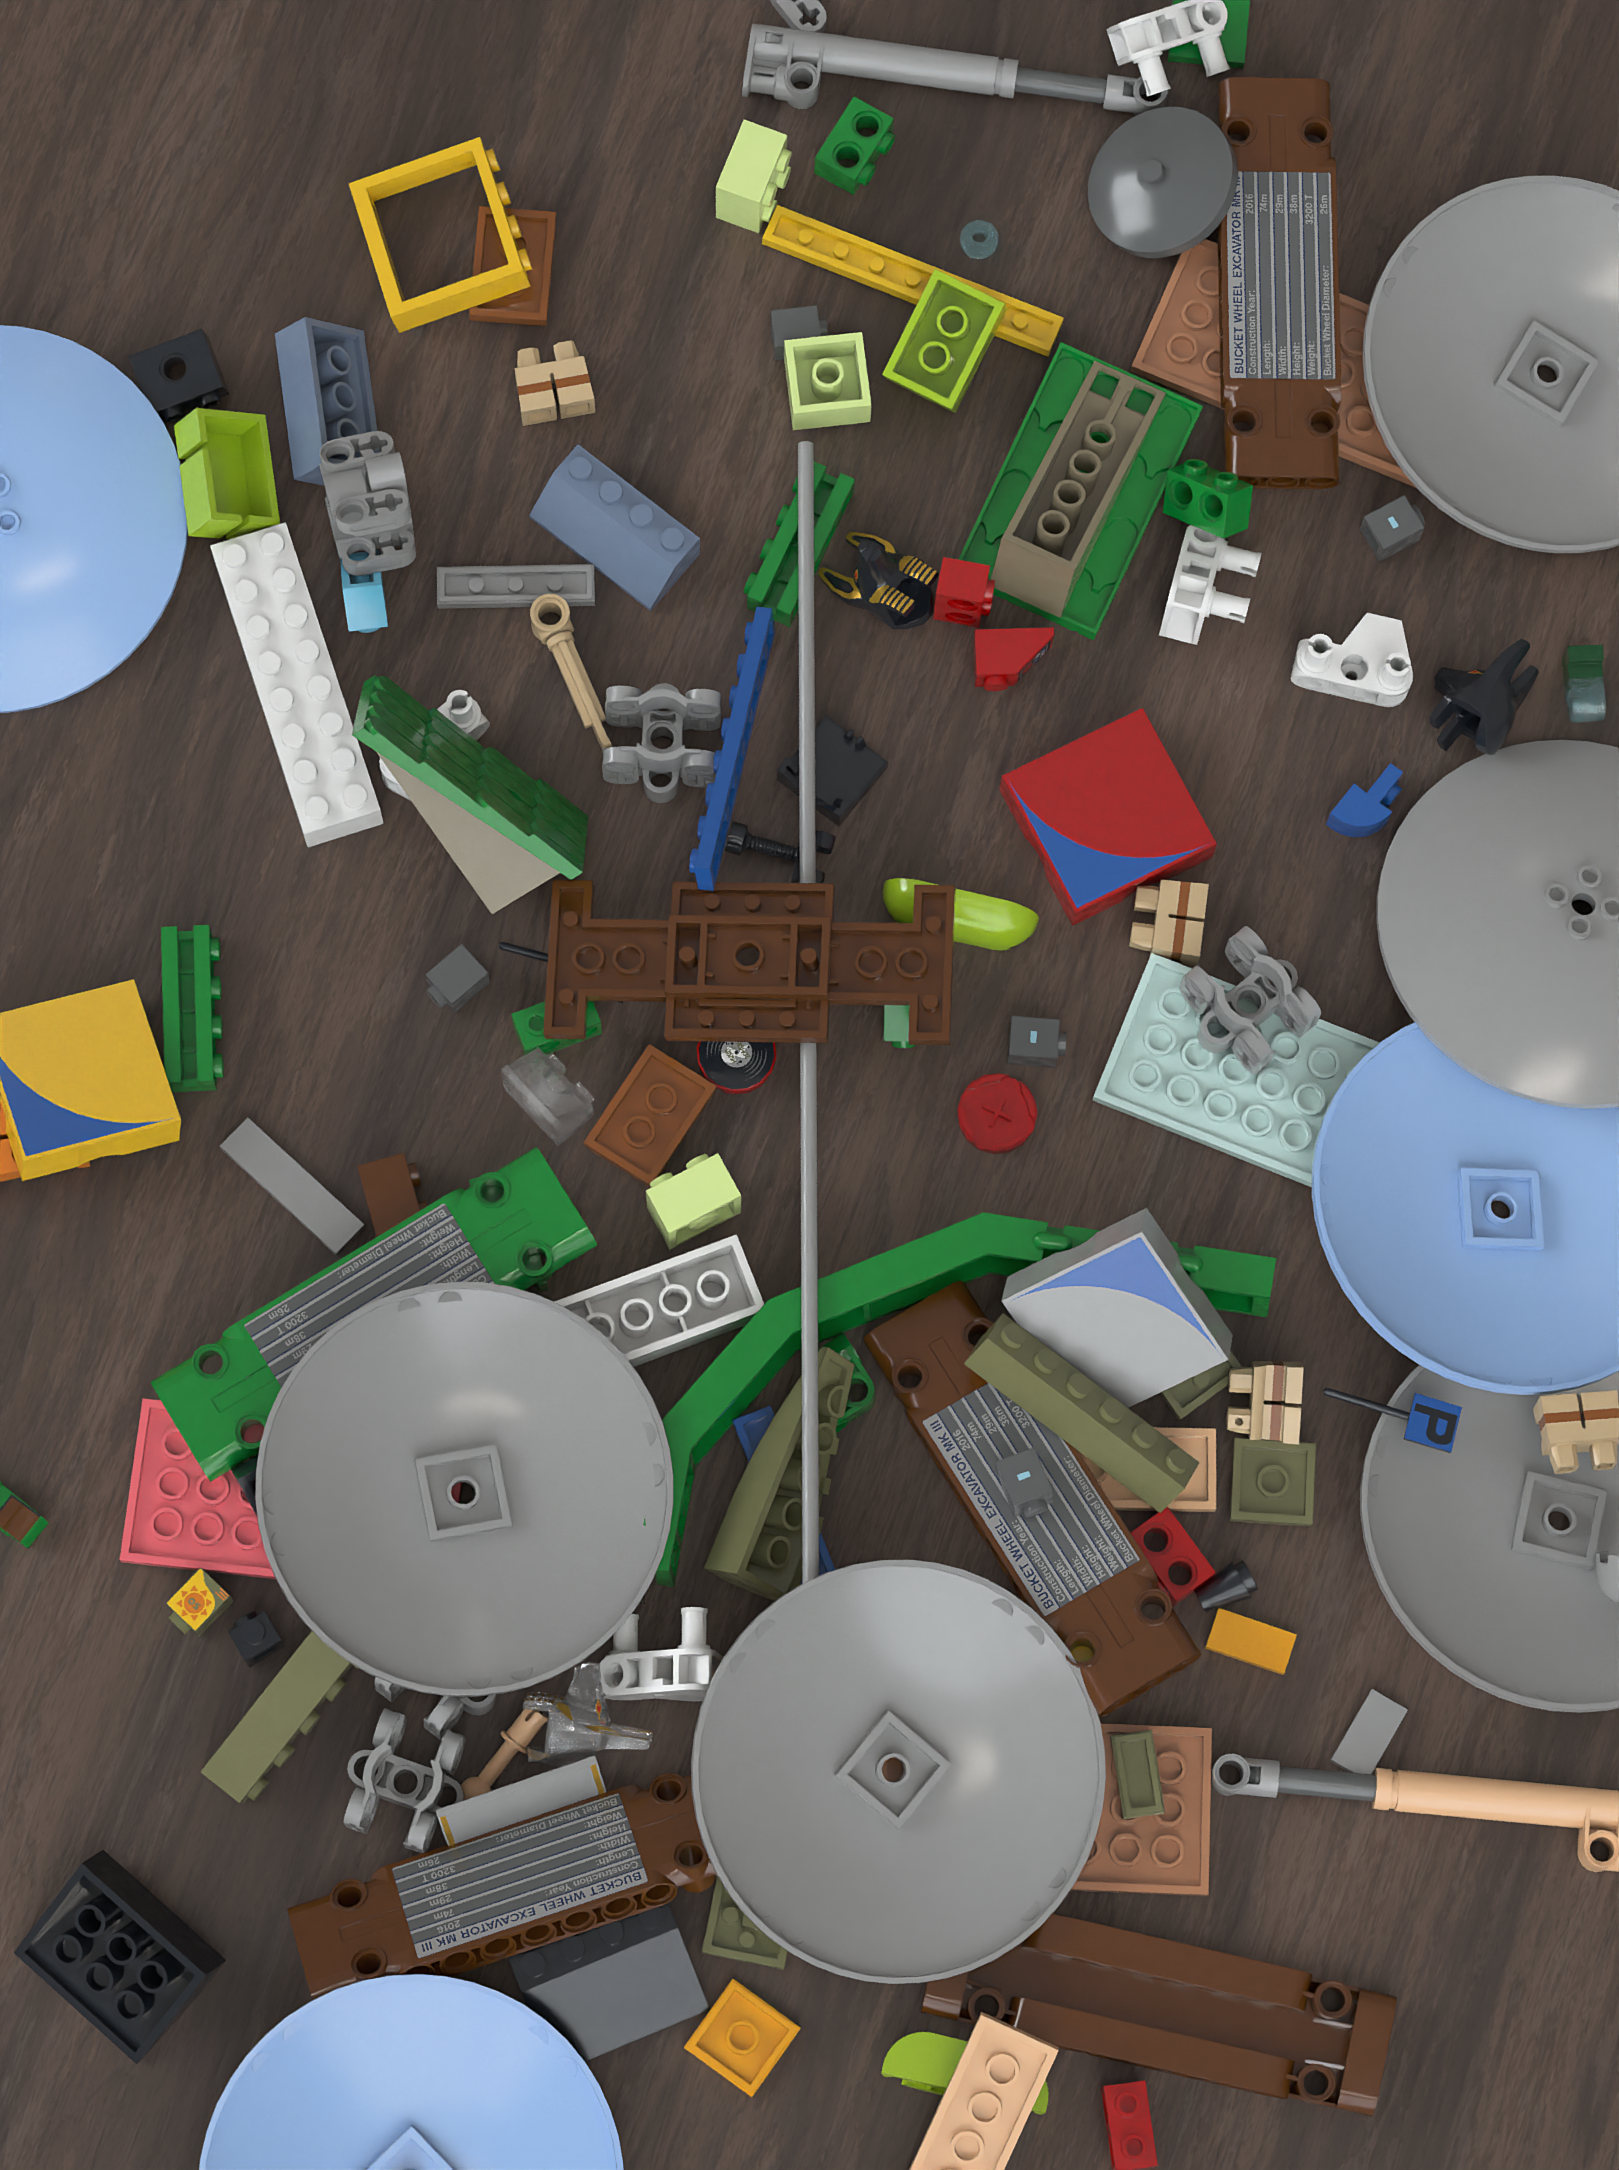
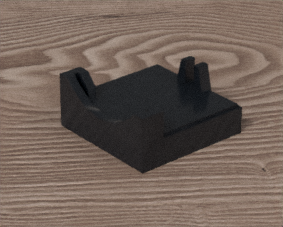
M825 716L815 728V809L839 827L888 768V762L867 747L862 736L856 738L854 730L846 731L828 716ZM799 748L790 759L786 758L777 769V780L797 796H799Z

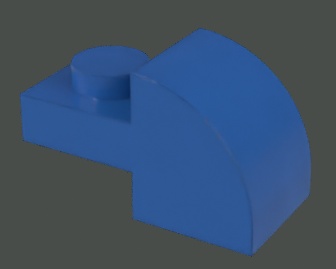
M1390 763L1367 793L1353 784L1330 813L1326 825L1341 835L1356 838L1366 837L1381 830L1388 823L1392 813L1385 806L1389 807L1402 790L1398 783L1403 772Z

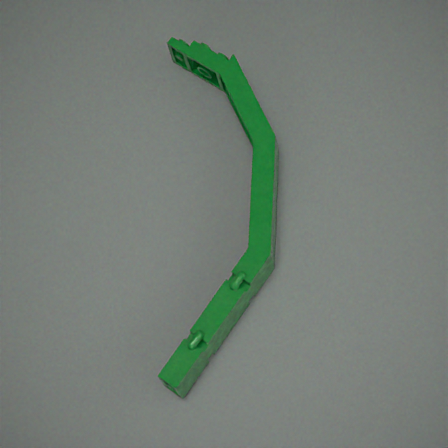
M984 1212L818 1279V1344L917 1304L954 1282L964 1281L966 1284L988 1274L1008 1277L1054 1253L1066 1251L1083 1244L1100 1230L1064 1225V1229L1049 1227L1048 1222ZM1170 1242L1176 1250L1186 1274L1203 1290L1215 1310L1267 1318L1276 1258L1196 1245L1194 1249L1178 1247L1177 1242ZM801 1286L768 1299L662 1419L670 1448L673 1470V1509L664 1553L655 1573L658 1585L675 1586L696 1466L732 1427V1420L739 1418L791 1358L801 1351Z

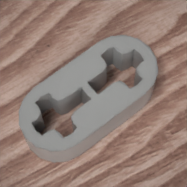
M770 0L773 7L790 28L825 32L827 15L824 7L818 0H795V2L792 0ZM801 10H803L809 18L817 16L815 26H812V24L809 22L803 25V14Z

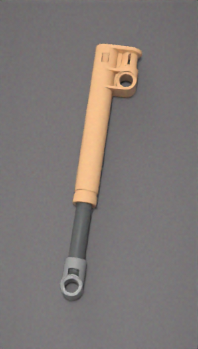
M1234 1753L1223 1755L1211 1768V1785L1215 1791L1225 1796L1241 1794L1276 1798L1277 1793L1371 1801L1372 1809L1389 1810L1390 1808L1400 1812L1579 1828L1578 1858L1582 1866L1593 1872H1602L1604 1870L1619 1872L1618 1790L1406 1770L1394 1772L1392 1769L1375 1768L1374 1775L1280 1766L1277 1760L1245 1758ZM1224 1765L1236 1767L1240 1772V1782L1235 1785L1224 1783L1219 1775L1220 1767ZM1592 1841H1600L1609 1849L1607 1861L1601 1862L1593 1858L1590 1853Z

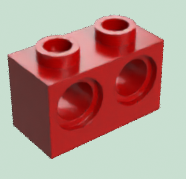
M943 557L935 597L933 620L979 628L981 616L990 615L996 580L988 579L990 565Z
M1168 1506L1161 1513L1158 1512L1130 1532L1152 1566L1158 1578L1157 1585L1161 1591L1169 1596L1172 1607L1202 1587L1216 1574ZM1149 1533L1161 1535L1165 1540V1549L1160 1552L1150 1551L1144 1544V1536ZM1174 1566L1185 1568L1190 1575L1189 1583L1185 1585L1172 1583L1168 1576V1570Z
M1145 2080L1108 2085L1100 2088L1112 2170H1142L1157 2167L1158 2163Z

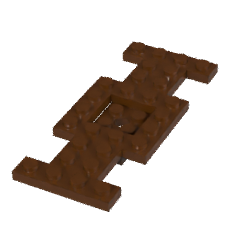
M553 880L543 1031L545 1039H586L588 1001L666 1002L664 1034L666 1041L828 1043L830 1004L910 1006L909 1045H950L956 903L955 885H914L913 923L834 922V883L716 882L714 891L698 889L697 882L673 881L669 920L593 919L595 888L593 880ZM743 949H756L760 953L758 961L751 966L741 965L737 961V957ZM708 998H763V999H708ZM764 999H789V1000H764Z

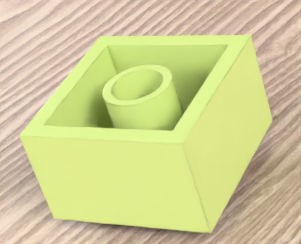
M743 120L716 185V218L756 233L760 232L764 221L770 222L777 206V200H774L777 188H785L791 172V167L788 164L792 151L787 150L786 134Z
M862 332L784 340V363L793 430L870 422L871 397Z
M718 1153L710 1158L707 1154H703L692 1159L686 1164L687 1170L675 1176L671 1172L663 1174L650 1183L651 1188L646 1190L647 1209L669 1250L741 1213V1194Z

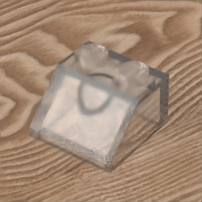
M538 1048L507 1064L501 1070L504 1090L559 1147L594 1115L593 1105L591 1104L594 1098L580 1082L573 1085L564 1076L567 1070L554 1054L550 1053L546 1056Z

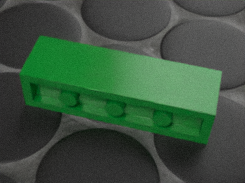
M815 461L814 576L854 494L855 487L854 478L840 473L838 478L826 474V466ZM798 475L792 488V492L796 493L791 506L783 505L776 521V526L780 527L774 540L768 538L765 542L759 558L764 562L758 574L755 572L750 574L743 591L747 595V609L755 612L756 607L772 608L774 621L788 627L791 626L798 612Z
M193 925V931H179L177 926L161 927L164 1070L171 1091L217 1090V1078L224 1077L223 1054H216V1039L223 1038L222 1015H215V1000L222 999L221 977L214 976V961L221 960L220 938L213 937L209 925Z

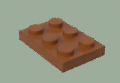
M479 206L472 277L509 264L491 207ZM506 208L508 216L515 215L522 237L516 239L519 250L526 249L532 269L526 271L531 287L469 308V320L547 326L557 219L556 212Z
M649 1044L583 1142V1146L651 1188L650 1183L661 1175L716 1092L717 1086Z

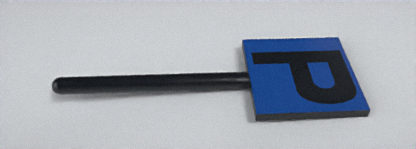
M1324 1388L1322 1391L1325 1396L1407 1420L1404 1440L1447 1453L1452 1452L1462 1409L1460 1406L1415 1393L1409 1413L1331 1388Z

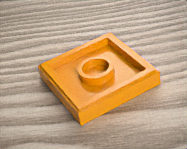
M732 1979L684 2046V2049L752 2098L801 2027L735 1979Z

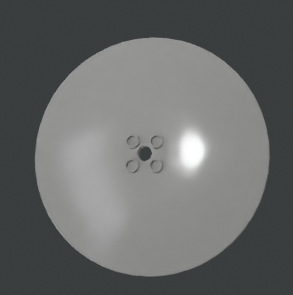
M1523 176L1503 179L1481 185L1460 194L1438 207L1410 232L1388 261L1376 284L1364 328V381L1377 428L1388 450L1417 489L1440 510L1473 531L1506 545L1548 553H1584L1619 546V190L1579 178ZM1546 365L1551 367L1556 375L1555 381L1551 383L1542 381L1537 374L1538 366Z
M1547 740L1511 745L1499 749L1494 755L1484 754L1455 769L1430 788L1412 807L1398 828L1388 849L1379 879L1376 900V924L1386 971L1397 996L1425 1036L1447 1057L1482 1081L1512 1095L1538 1103L1586 1109L1619 1107V748L1588 741ZM1584 900L1591 905L1593 912L1588 915L1578 914L1573 909L1572 902Z
M446 1282L403 1290L376 1300L335 1325L307 1351L279 1391L267 1418L260 1442L256 1467L255 1500L258 1526L265 1554L273 1574L288 1602L303 1622L324 1644L356 1667L396 1686L443 1696L477 1697L507 1693L553 1678L583 1661L621 1628L647 1591L664 1553L673 1509V1470L670 1448L663 1422L653 1398L630 1362L603 1333L582 1317L560 1304L531 1292L484 1282ZM460 1482L470 1484L475 1491L473 1501L468 1504L457 1503L451 1495V1489L455 1484Z
M1419 1365L1399 1386L1387 1406L1410 1413L1414 1394L1417 1393L1462 1407L1452 1452L1447 1453L1404 1440L1408 1421L1384 1413L1381 1414L1372 1434L1363 1465L1360 1486V1515L1364 1543L1379 1587L1391 1609L1409 1634L1433 1658L1468 1683L1499 1698L1528 1707L1559 1712L1582 1713L1619 1708V1603L1611 1601L1603 1594L1598 1584L1596 1573V1552L1609 1551V1555H1619V1444L1617 1445V1464L1611 1470H1592L1590 1452L1577 1453L1579 1464L1577 1471L1555 1474L1549 1455L1542 1456L1540 1427L1535 1422L1533 1408L1540 1396L1577 1393L1578 1398L1580 1393L1617 1390L1619 1401V1372L1601 1381L1574 1390L1551 1394L1516 1395L1469 1387L1444 1378ZM1552 1512L1565 1514L1569 1520V1528L1562 1531L1554 1529L1548 1521V1515Z
M878 1560L853 1564L815 1577L778 1598L748 1625L723 1657L707 1689L694 1733L691 1758V1785L696 1821L711 1864L728 1894L746 1917L766 1936L788 1952L819 1968L862 1981L904 1984L945 1979L974 1970L997 1959L1019 1945L1048 1919L1075 1884L1091 1851L1103 1809L1106 1769L1101 1723L1098 1713L1087 1693L1080 1668L1066 1661L1065 1656L1067 1655L1073 1663H1076L1069 1649L1054 1630L1031 1607L1011 1592L988 1579L963 1569L935 1562ZM892 1757L897 1758L903 1765V1774L895 1782L887 1781L882 1774L884 1762Z

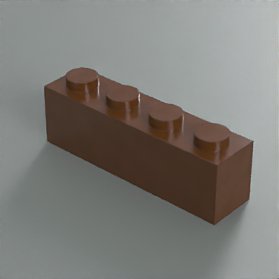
M404 1153L357 1166L377 1237L427 1207L426 1200L417 1201L414 1187L422 1185L415 1162L407 1164Z

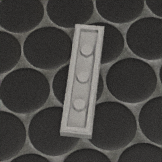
M594 564L437 567L438 609L531 607L533 602L544 594H556L562 597L568 606H595Z
M248 1117L220 1145L224 1153L336 1256L365 1228V1225Z

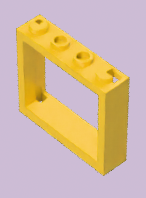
M480 137L348 183L390 317L399 333L531 287L526 271L532 269L526 249L519 250L516 239L522 237L515 215L508 216L505 208L506 205L511 204V200L504 181L497 183L494 172L500 171V166L493 148L486 150ZM477 165L509 264L405 301L374 201Z

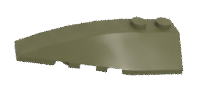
M822 1347L818 1352L819 1510L822 1495L829 1494L831 1479L826 1478L830 1455L837 1454L839 1438L836 1437L835 1430L838 1418L843 1417L845 1414L854 1369L853 1363L828 1347ZM802 1375L774 1416L753 1453L735 1490L704 1567L732 1585L773 1601L799 1586L802 1580ZM819 1516V1535H820V1532H821V1529H822V1524H823V1519H824V1517H820V1516Z

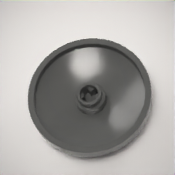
M1162 107L1143 112L1131 118L1115 130L1106 140L1092 165L1088 181V202L1095 223L1114 245L1135 256L1162 258L1189 250L1202 242L1218 227L1233 202L1238 182V166L1234 149L1223 131L1211 119L1195 110L1183 107Z

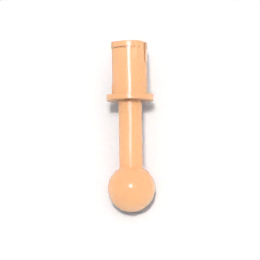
M527 1703L525 1709L507 1732L502 1730L500 1735L505 1741L478 1777L467 1778L461 1784L464 1800L490 1792L492 1784L518 1750L527 1754L529 1750L526 1747L544 1723L549 1720L544 1713L541 1714L538 1708Z

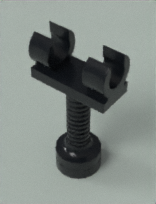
M735 821L732 822L724 852L740 856L744 850L750 848V851L754 850V852H761V854L765 853V855L777 856V858H784V860H792L795 863L791 883H800L799 847L795 848L794 846L791 847V845L779 844V842L766 838L764 840L763 837L760 839L759 836L756 838L755 835L752 836L749 833L748 825ZM815 830L816 852L831 854L836 836L824 831ZM816 869V883H823L825 873Z

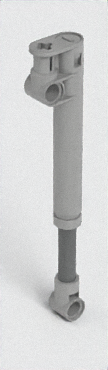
M753 23L745 64L742 97L748 98L750 92L773 95L775 100L787 101L794 108L807 109L817 101L822 72L984 95L993 96L994 94H999V97L1013 98L1014 92L1078 100L1103 104V109L1129 112L1137 116L1152 109L1165 107L1168 90L1154 94L1158 100L1148 102L1141 98V95L1147 93L1142 76L1132 78L1108 74L1107 79L1018 67L1019 60L1004 58L1002 60L995 56ZM804 81L811 86L800 90L795 88L793 84Z

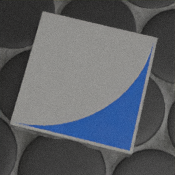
M1147 1208L1097 1232L1089 1240L1075 1248L1054 1253L1007 1277L1001 1301L1016 1323L1127 1408L1229 1360L1232 1333L1203 1290L1186 1274L1176 1250Z

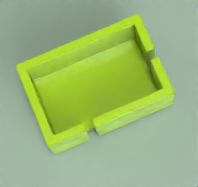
M196 408L174 425L178 459H185V462L179 467L189 536L220 539L226 534V539L230 540L280 524L265 415Z

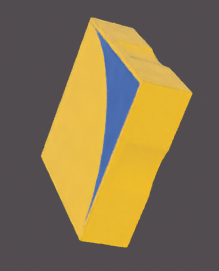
M134 979L0 1013V1102L5 1114L6 1133L22 1181L79 1167L99 1157L125 1155L179 1141L181 1118Z

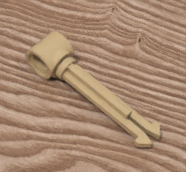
M544 594L533 602L530 609L532 631L541 643L547 644L549 651H552L584 727L592 726L603 752V748L612 747L601 723L606 721V717L575 647V639L572 635L574 627L570 620L569 606L562 597L556 594ZM548 612H554L561 617L560 621L554 625H546L540 621V618Z

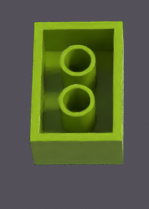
M935 269L882 375L887 380L956 413L1008 309L1006 304Z

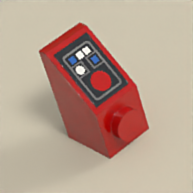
M1054 627L975 629L973 639L975 687H984L987 691H1003L1008 686H1015L1052 648Z

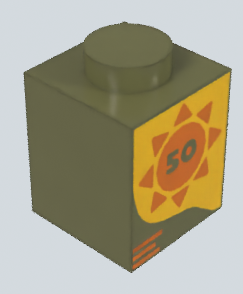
M200 1567L166 1602V1605L173 1612L168 1619L185 1635L192 1630L200 1637L234 1601Z

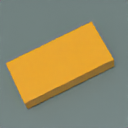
M1218 1608L1205 1649L1284 1675L1297 1634Z

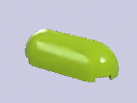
M905 878L886 880L883 886L884 904L897 923H913L914 885L938 884ZM956 889L954 941L1002 951L1022 943L1034 933L1038 925L1039 916L1031 909L1011 901Z
M930 2032L909 2034L898 2040L890 2048L885 2057L881 2074L884 2077L892 2076L902 2079L901 2084L904 2086L943 2096L968 2041ZM1046 2080L1031 2110L1039 2115L1046 2113L1048 2105V2086Z

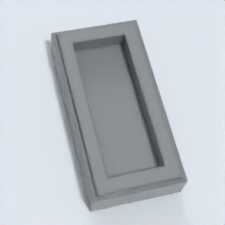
M1371 1689L1330 1762L1350 1773L1372 1774L1408 1710Z

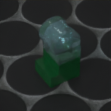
M1603 644L1568 646L1562 657L1565 699L1568 704V714L1571 723L1604 721L1606 699L1602 667L1604 660Z

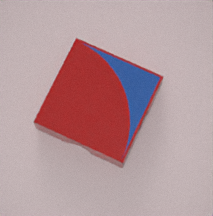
M1143 708L1001 776L999 790L1024 837L1038 853L1044 866L1046 878L1072 926L1121 903L1137 890V886H1148L1161 880H1168L1213 858L1217 843Z

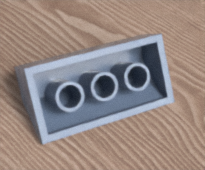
M304 317L275 333L294 480L324 486L319 464H321L320 449L322 445L333 439L377 431L364 330ZM374 449L373 451L374 453H379L380 449ZM355 452L356 458L360 457V452ZM335 454L328 461L339 464L345 462L348 456Z
M577 445L553 472L529 515L530 519L588 564H594V568L650 612L700 555V538L580 445Z

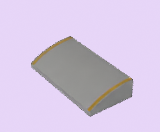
M592 1756L435 1811L446 1843L450 1846L605 1793L606 1788L596 1757Z

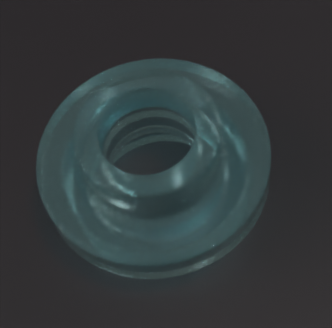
M977 220L968 223L962 229L960 245L968 256L982 259L989 257L997 249L998 233L990 223ZM975 234H983L986 240L978 243L972 237Z

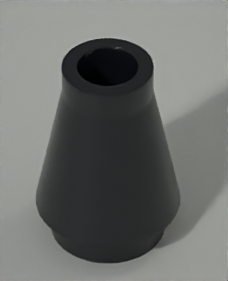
M1242 1560L1235 1565L1233 1562L1229 1563L1206 1584L1195 1590V1593L1205 1612H1208L1214 1608L1251 1598L1250 1594L1257 1591L1258 1587Z

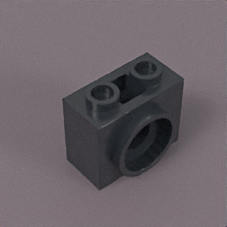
M203 329L129 356L141 392L150 401L163 423L179 420L185 416L184 411L197 406L203 409L216 406L221 403V397L229 395L210 339ZM186 364L187 370L182 378L178 380L169 378L170 370L174 365Z

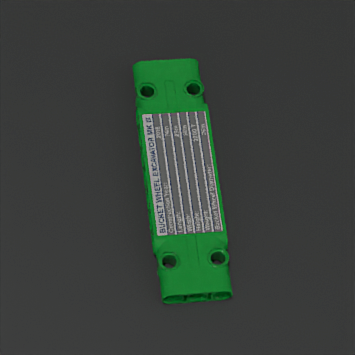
M535 1147L496 1172L482 1174L476 1183L468 1189L460 1188L448 1193L236 1322L223 1332V1338L213 1344L200 1346L192 1357L150 1383L205 1475L212 1482L252 1456L259 1454L261 1440L257 1443L245 1442L244 1435L246 1430L252 1425H261L265 1429L267 1418L277 1395L294 1367L322 1336L352 1313L394 1293L428 1284L484 1282L527 1291L526 1289L533 1284L547 1281L556 1270L596 1247L597 1242L539 1149ZM497 1185L504 1189L503 1197L497 1202H487L483 1199L485 1190L490 1186ZM541 1253L547 1258L545 1266L537 1271L527 1269L525 1267L526 1259L531 1254ZM209 1357H221L223 1365L217 1373L206 1374L203 1372V1364Z

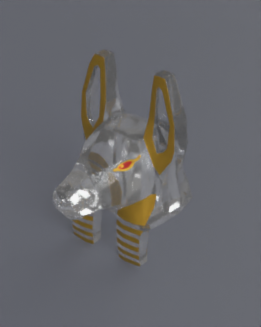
M583 1662L581 1666L574 1668L572 1681L565 1698L555 1694L528 1693L523 1701V1709L549 1712L545 1745L527 1747V1758L530 1763L545 1766H565L592 1757L603 1749L648 1750L650 1743H652L653 1732L611 1723L609 1709L603 1693L600 1663Z

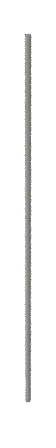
M802 441L798 443L800 883H816L814 450L812 442ZM800 1043L802 1583L819 1576L816 1043Z

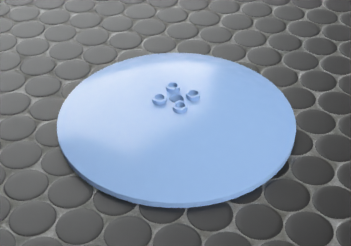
M0 325V713L39 708L64 700L92 686L128 659L152 631L173 595L181 573L188 536L179 467L181 463L178 459L175 445L156 410L138 387L113 364L95 352L69 339L45 331Z
M1416 1022L1384 1039L1361 1059L1347 1075L1332 1098L1322 1120L1314 1150L1312 1164L1314 1218L1320 1242L1331 1270L1346 1296L1372 1328L1399 1352L1422 1367L1444 1378L1469 1387L1516 1395L1551 1394L1587 1386L1619 1372V1107L1594 1109L1560 1107L1512 1095L1482 1081L1456 1064L1425 1036ZM1501 1201L1505 1203L1510 1211L1509 1218L1497 1217L1491 1210V1202Z
M429 1974L388 1975L355 1982L313 1999L285 2017L252 2048L229 2079L208 2125L199 2164V2170H624L619 2136L609 2105L587 2064L568 2040L527 2006L497 1990L467 1980Z

